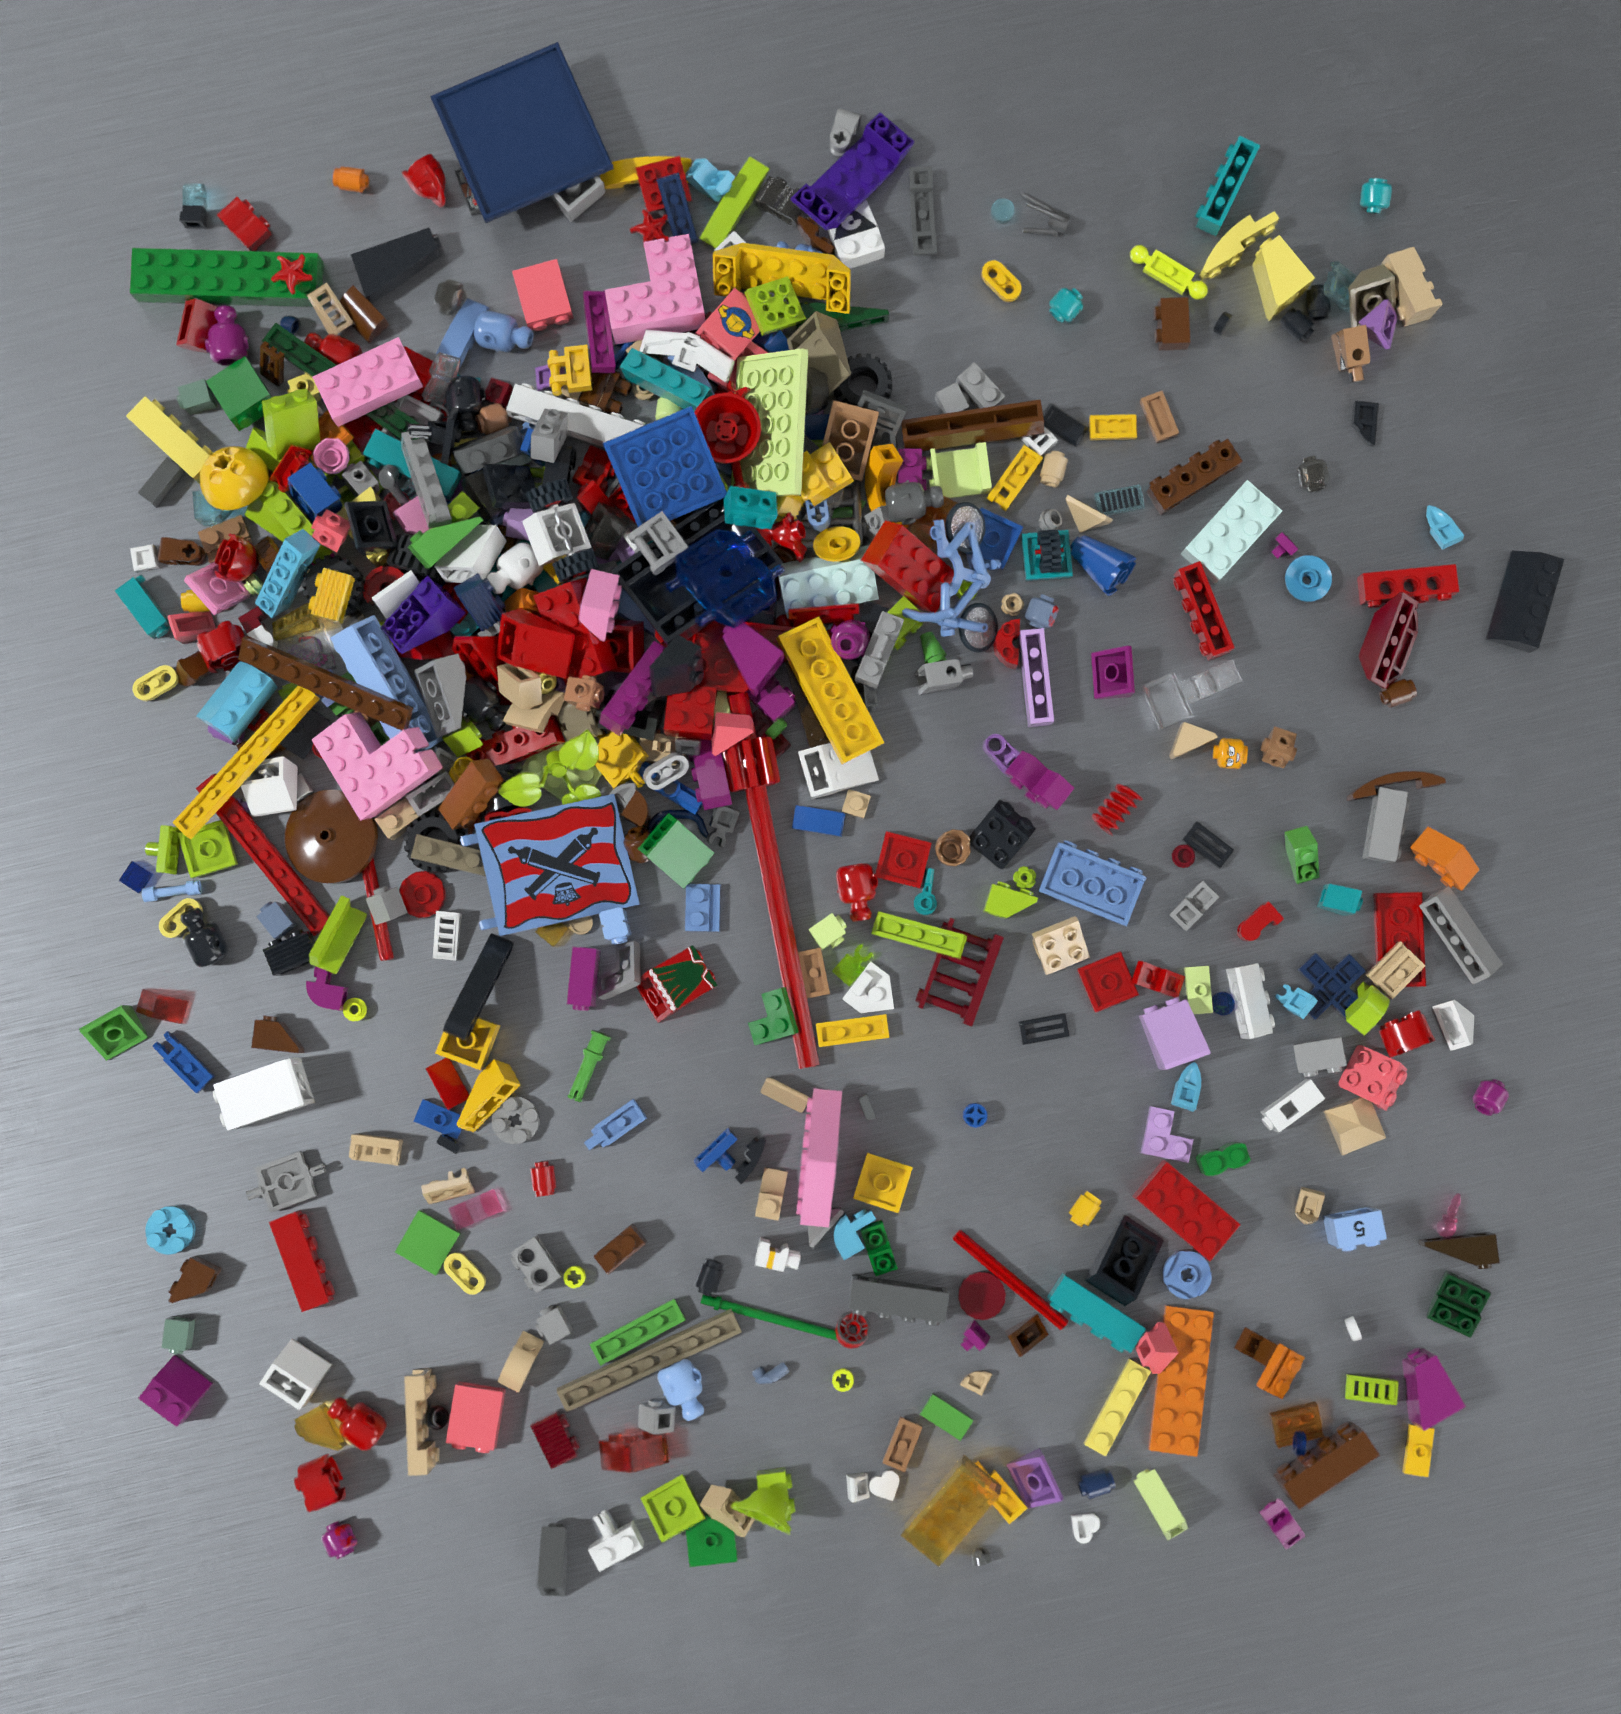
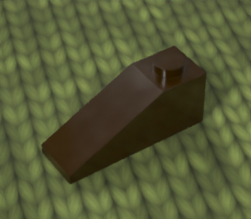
M1490 1232L1418 1240L1421 1246L1475 1265L1477 1269H1490L1492 1264L1500 1263L1496 1234Z

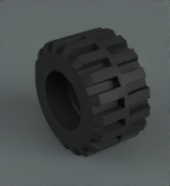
M861 353L856 354L854 359L852 356L847 358L851 375L834 390L836 401L857 406L861 396L855 394L850 389L849 383L858 376H868L875 381L877 388L873 392L874 394L886 399L891 397L892 374L890 370H887L885 362L881 364L879 357L876 356L875 359H872L871 354L866 353V357H862Z
M405 534L397 535L398 546L391 549L387 563L405 574L411 570L419 581H423L428 575L439 585L442 584L443 578L434 567L435 564L426 569L408 549V546L412 543L409 540L412 536Z
M326 555L323 560L317 558L315 565L310 564L307 567L310 570L308 573L304 572L305 582H302V587L305 589L303 594L308 599V603L312 596H316L318 587L315 586V581L318 573H322L323 568L349 574L355 578L344 617L349 616L348 612L358 610L356 608L358 604L362 605L363 600L361 598L364 596L365 584L364 576L348 559H343L338 555H334V557Z
M441 813L423 814L420 816V819H414L412 821L413 825L411 827L408 826L406 830L408 831L407 836H404V841H406L404 849L408 853V859L416 867L430 873H445L446 870H452L453 868L411 858L416 835L426 837L429 832L438 829L446 833L449 843L461 845L460 838L466 835L462 829L453 830Z

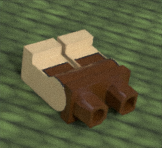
M615 371V373H591L592 390L569 393L567 385H564L561 396L564 400L572 398L579 401V405L585 407L593 405L602 409V412L607 414L612 412L621 414L624 405L622 402L614 399L617 393L628 397L632 390V384L622 378L620 372Z

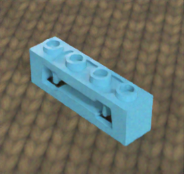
M304 529L284 539L255 601V604L271 618L291 607L304 580V572L307 573L309 569L307 567L312 563L321 545Z

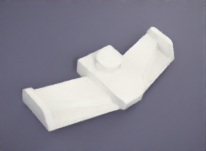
M646 330L639 350L647 354L674 356L673 365L692 372L696 371L699 364L726 383H728L734 367L733 359L701 339L699 335L690 332Z

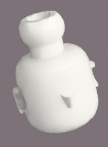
M519 543L499 557L496 564L498 571L488 574L487 578L494 588L492 592L494 594H501L507 585L516 590L523 588L527 584L532 585L534 579L541 574L543 565L539 566L531 545Z

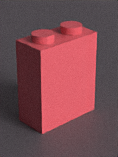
M557 259L512 271L525 320L529 328L534 331H542L549 325H564L569 320L574 319Z
M459 1381L454 1389L446 1443L452 1444V1448L466 1449V1446L476 1448L475 1451L480 1453H489L490 1450H494L498 1441L506 1388Z

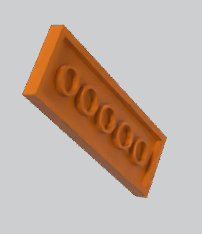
M1165 1305L1163 1323L1167 1326L1178 1354L1160 1374H1157L1148 1447L1150 1451L1198 1457L1214 1316L1213 1311Z

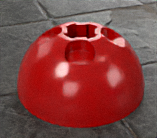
M719 393L708 397L696 408L694 413L714 462L724 464L738 462L746 458L757 446L761 434L760 418L755 407L744 397L733 393Z

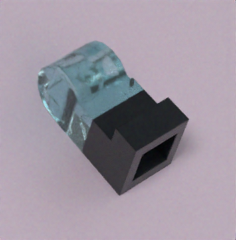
M185 183L182 189L183 203L179 221L186 229H207L206 187L203 183Z

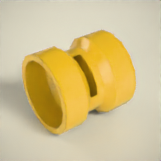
M460 757L454 762L448 773L454 784H456L470 762L473 761L471 758Z

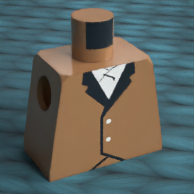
M1366 325L1342 329L1331 335L1339 371L1348 370L1350 383L1364 380L1362 367L1370 363Z

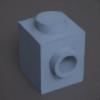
M268 902L260 909L261 913L256 916L274 939L282 938L298 925L279 902Z

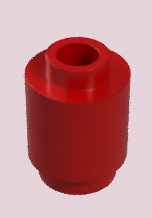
M549 1161L535 1162V1167H531L530 1172L532 1189L535 1191L536 1197L555 1194L554 1188L557 1187L554 1165H549Z

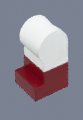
M259 606L238 617L249 637L272 647H278L276 637L268 632L263 623V620L268 617Z

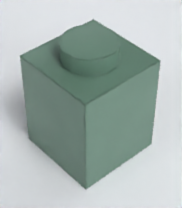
M205 379L177 387L180 394L177 396L178 404L181 409H184L190 415L217 407L213 392Z
M177 1316L165 1319L161 1348L169 1349V1353L183 1354L184 1351L192 1348L196 1319Z

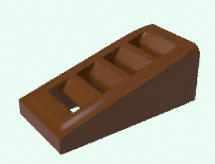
M266 536L254 547L257 552L258 561L266 572L269 573L280 547L270 536Z

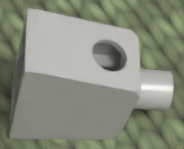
M958 659L923 664L915 672L919 695L952 689L959 686L963 679L973 677L971 664L960 665Z

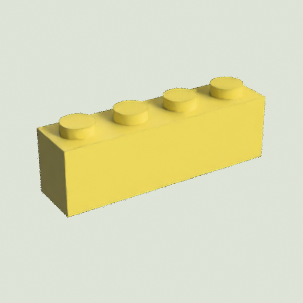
M144 396L126 417L200 484L202 466L213 452L206 445L201 448L196 443L199 439L192 432L181 430L179 427L182 423L172 414L167 417L163 413L165 408L156 399L151 402Z

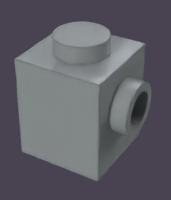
M957 382L936 392L935 400L942 414L969 410L970 399L965 391H961Z
M362 461L356 465L353 463L345 468L342 474L343 483L355 498L370 486L375 493L379 491V482Z
M387 886L373 890V896L366 898L376 925L407 913L398 887L387 889Z
M551 1304L539 1311L541 1316L536 1319L537 1324L535 1326L540 1336L546 1337L549 1345L572 1333L573 1328L560 1305L554 1308Z
M656 1398L649 1399L648 1403L639 1404L638 1428L651 1434L674 1432L675 1407L663 1403L662 1399Z

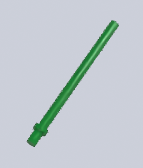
M702 1295L700 1304L714 1307L713 1310L718 1311V1309L727 1311L732 1309L733 1313L838 1341L836 1339V1331L833 1329L722 1300L721 1296L715 1298Z

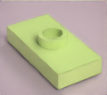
M1209 966L1185 967L1186 996L1193 1014L1213 1013Z

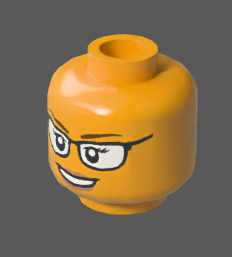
M1222 738L1219 741V745H1214L1212 758L1217 759V765L1220 768L1240 769L1242 764H1246L1248 746H1244V742L1241 739Z

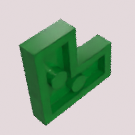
M786 987L761 994L768 1017L748 1023L754 1045L799 1033Z

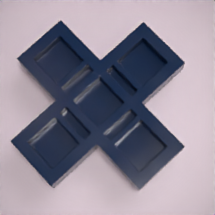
M1314 953L1297 969L1314 986L1307 993L1313 995L1318 1000L1308 1015L1313 1020H1316L1332 1005L1346 1020L1345 1010L1358 999V996L1349 987L1366 970L1350 954H1347L1331 969L1317 953Z

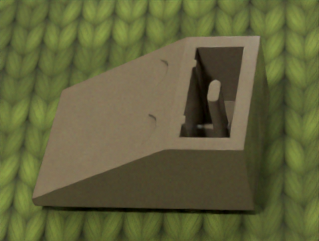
M815 311L787 339L789 350H808L807 383L817 399L822 402L851 375L838 321Z

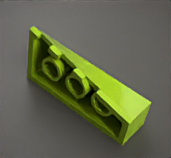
M268 479L265 490L255 501L247 506L244 515L282 542L285 538L302 529L312 536L314 529L311 528L312 523L287 493H283L278 489L279 485L277 482ZM320 545L312 563L316 564L315 560L317 558L323 560L324 556L330 555L334 551Z

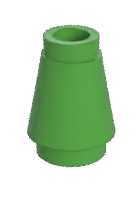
M930 631L922 634L920 639L925 664L946 661L947 654L933 632Z

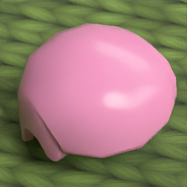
M325 438L315 447L313 452L315 465L327 474L340 473L347 467L350 460L348 448L338 438Z

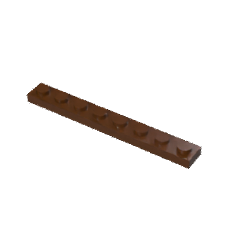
M246 636L242 639L238 660L401 731L408 729L413 707L252 637Z

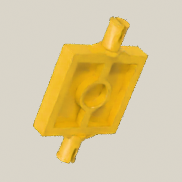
M603 730V734L597 736L600 740L598 743L599 758L595 764L597 769L614 789L631 779L638 788L642 787L645 782L638 771L649 755L633 736L623 733L618 736L612 731L606 734Z

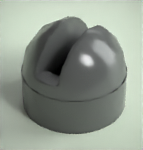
M980 1547L973 1550L971 1554L973 1567L992 1563L987 1549Z

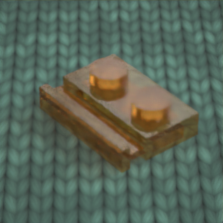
M1316 1402L1269 1413L1277 1448L1324 1437L1319 1408Z

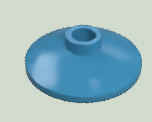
M1305 555L1298 557L1288 566L1285 573V584L1290 594L1296 599L1304 602H1313L1321 599L1329 591L1332 584V573L1329 566L1322 559L1316 556ZM1303 577H1308L1310 584H1305Z

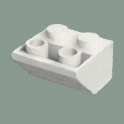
M284 756L265 759L242 783L241 789L253 817L296 810L297 765Z
M292 1338L272 1363L259 1384L300 1410L307 1405L332 1364Z

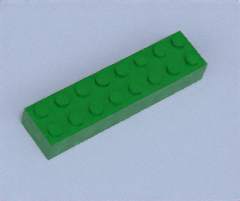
M132 248L130 294L137 302L185 304L186 301L196 298L215 305L313 307L307 295L323 285L324 262L318 253ZM303 254L305 262L302 271L305 274L312 275L313 280L297 284L295 286V294L290 293L285 281L272 282L271 278L278 271L282 270L281 262L277 259L279 255L293 262ZM322 295L317 297L319 302L322 300Z

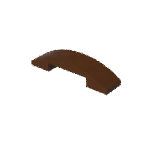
M1419 771L1391 773L1359 786L1347 796V801L1375 796V787L1415 780L1416 789L1440 786L1445 784L1446 780L1441 776Z

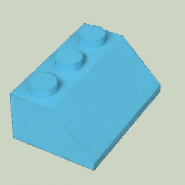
M239 661L196 717L235 743L278 687L266 674L252 665Z

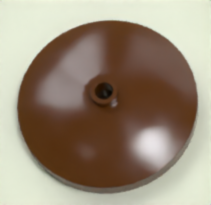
M322 790L304 798L297 805L296 810L292 811L285 829V847L293 866L308 879L325 884L343 883L358 876L371 862L378 842L375 818L360 821L345 794L340 790Z

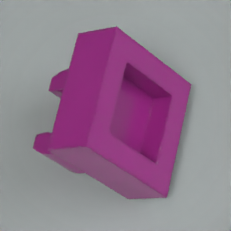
M1282 532L1275 538L1280 544L1272 553L1279 558L1286 551L1293 555L1299 548Z
M974 1319L967 1325L963 1333L966 1337L963 1339L961 1346L966 1351H969L973 1346L981 1351L987 1346L991 1336Z

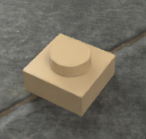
M848 789L842 813L864 819L871 796Z

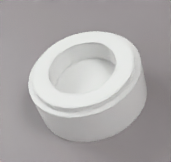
M1354 1317L1346 1318L1344 1322L1352 1341L1361 1340L1362 1336Z

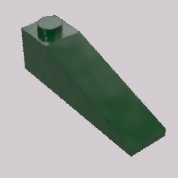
M800 303L806 320L817 311L836 319L840 332L889 321V311L886 309L850 306V312L847 314L826 311V303ZM800 323V324L795 325L796 330H797L803 323Z

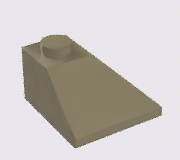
M1384 265L1361 271L1350 285L1351 327L1360 326L1359 321L1386 299H1389L1396 312L1395 276Z

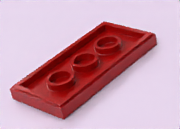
M1422 892L1374 893L1376 964L1397 942L1401 941L1425 965L1423 911L1419 907L1423 903ZM1424 967L1405 987H1426V968Z

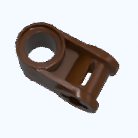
M168 537L160 538L158 562L168 565L199 566L205 562V550L194 541Z

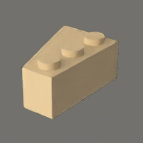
M1415 247L1386 256L1382 265L1395 276L1396 313L1398 320L1402 321L1403 327L1430 319L1443 303L1440 298L1435 300L1431 292L1434 289L1432 281L1426 282L1423 275L1426 269Z

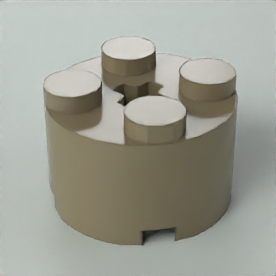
M564 701L558 716L560 724L564 723L567 729L563 731L567 741L579 736L587 729L594 737L603 734V729L598 728L599 721L595 718L597 709L590 708L589 712L576 709V706Z

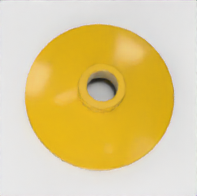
M841 526L831 527L823 530L815 537L813 548L816 555L824 560L833 562L843 561L858 552L861 544L860 537L850 528Z

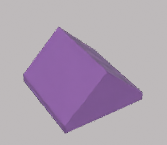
M1040 1448L1006 1464L1027 1508L1064 1500Z

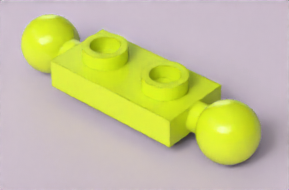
M1137 245L1132 248L1130 252L1131 260L1136 264L1145 263L1146 266L1143 272L1180 295L1186 289L1189 290L1190 296L1196 300L1203 299L1207 295L1208 287L1204 282L1192 281L1195 275L1193 271L1158 250H1155L1153 255L1150 256L1147 248L1143 245Z

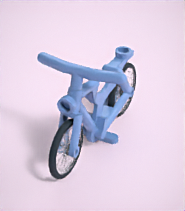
M960 502L949 511L945 528L944 520H935L934 526L930 529L932 539L937 541L938 557L949 558L954 567V577L951 584L947 582L941 584L940 611L919 612L905 608L902 614L906 618L919 622H932L940 625L942 637L955 635L954 628L959 629V636L964 646L970 651L979 653L988 650L995 641L998 632V621L994 611L984 603H974L963 611L960 618L957 617L977 591L989 585L991 577L987 570L999 569L1001 562L998 559L983 560L979 545L985 535L984 516L973 503ZM958 551L966 553L970 569L963 567ZM962 580L972 582L954 607L950 608V597L958 592Z

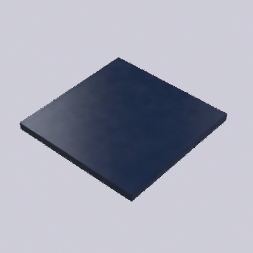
M558 42L430 96L485 223L614 169Z

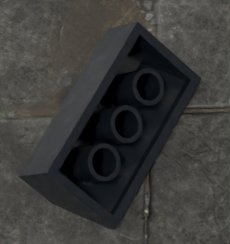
M1510 551L1486 634V640L1529 653L1540 647L1564 559L1542 552Z

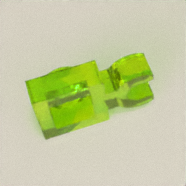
M862 944L856 947L853 958L846 954L832 970L847 986H850L864 971L860 964L872 957L871 952L866 957L860 956L859 950L863 947Z

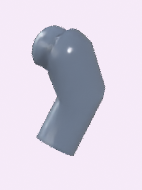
M782 1362L768 1372H765L763 1367H758L752 1372V1375L755 1377L754 1381L758 1384L775 1383L789 1373V1369Z

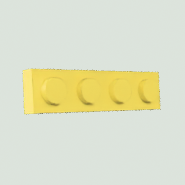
M1128 1359L1086 1437L1084 1445L1104 1456L1107 1455L1151 1373L1149 1369Z

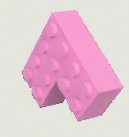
M689 234L669 237V242H664V238L643 242L650 281L605 290L615 345L643 340L646 330L681 333L697 330L706 321Z
M360 712L343 715L312 739L360 821L376 817L443 768L432 749L415 753L414 750L429 746L419 727L405 729L381 746Z
M813 1088V1098H808L806 1112H811V1114H806L805 1130H809V1132H804L803 1148L808 1149L802 1151L798 1199L802 1200L797 1201L796 1214L801 1215L800 1225L829 1227L842 1091Z

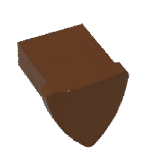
M200 651L185 659L177 660L176 672L180 685L191 686L211 674Z

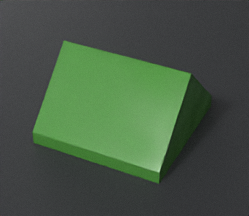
M121 1005L79 1028L80 1033L106 1061L148 1038L132 1005Z

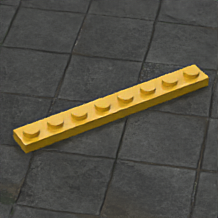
M297 686L172 823L186 837L192 839L320 698L314 692Z

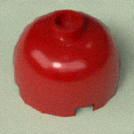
M230 533L228 536L231 538L229 540L224 539L218 548L215 564H219V571L215 570V575L217 578L226 581L241 582L256 572L259 565L257 552L249 540Z

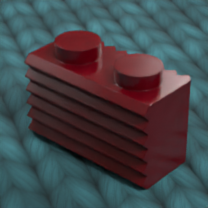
M559 1409L532 1422L530 1425L551 1469L578 1456V1449L581 1446L576 1435L571 1436L567 1428L570 1426V1422L565 1413L561 1414Z

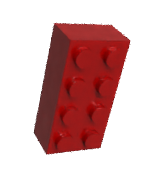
M887 520L884 521L861 558L865 565L902 596H905L916 608L926 612H937L941 604V584L944 582L951 584L954 577V570L903 525Z
M586 577L534 595L541 618L575 634L568 677L582 679V675L595 676L618 668L607 636L605 642L600 641L579 621L581 603L587 585ZM563 678L565 685L567 686L568 678Z
M1164 1160L1160 1162L1132 1196L1208 1261L1214 1258L1241 1225Z

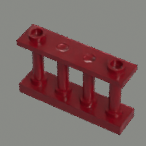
M950 918L948 923L943 921L941 929L966 935V942L984 948L983 951L987 952L984 961H976L965 956H961V959L937 953L924 989L919 988L915 1001L919 1002L918 1008L923 1009L926 1002L960 1015V1018H963L962 1024L972 1027L1004 937L997 934L987 939L952 927L955 919ZM941 958L976 970L975 973L979 974L977 982L970 984L937 972ZM933 980L967 992V995L971 996L969 1004L961 1006L928 994Z

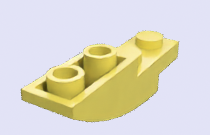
M1273 211L1256 222L1249 215L1232 227L1220 239L1209 255L1199 275L1201 281L1207 277L1209 279L1214 278L1227 265L1229 267L1236 265L1241 261L1244 248L1252 245L1256 241L1255 238L1260 235L1265 237L1276 229L1275 225L1279 220L1276 212Z

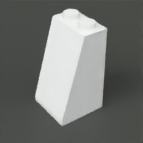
M289 1058L214 1084L213 1097L215 1102L220 1105L222 1111L220 1113V1120L222 1125L227 1127V1130H233L315 1103L301 1058Z

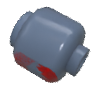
M1041 594L1040 598L1034 597L1030 600L1025 613L1028 625L1037 629L1044 628V631L1046 628L1053 626L1059 611L1058 606L1053 604V598Z

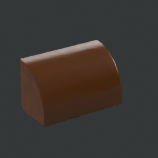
M354 285L340 299L339 302L354 322L352 327L368 343H371L389 326L385 317Z
M636 790L621 815L634 825L644 829L648 827L650 822L651 810L645 798Z

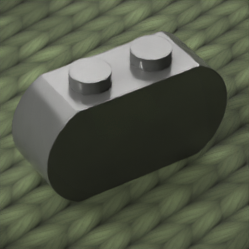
M512 426L462 443L451 451L460 473L464 474L481 469L485 464H495L523 453L520 450L523 440L518 426Z

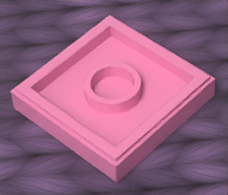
M215 562L187 575L184 579L185 583L213 615L248 599L251 595L242 582H231L217 578L215 570L219 571V564H215Z

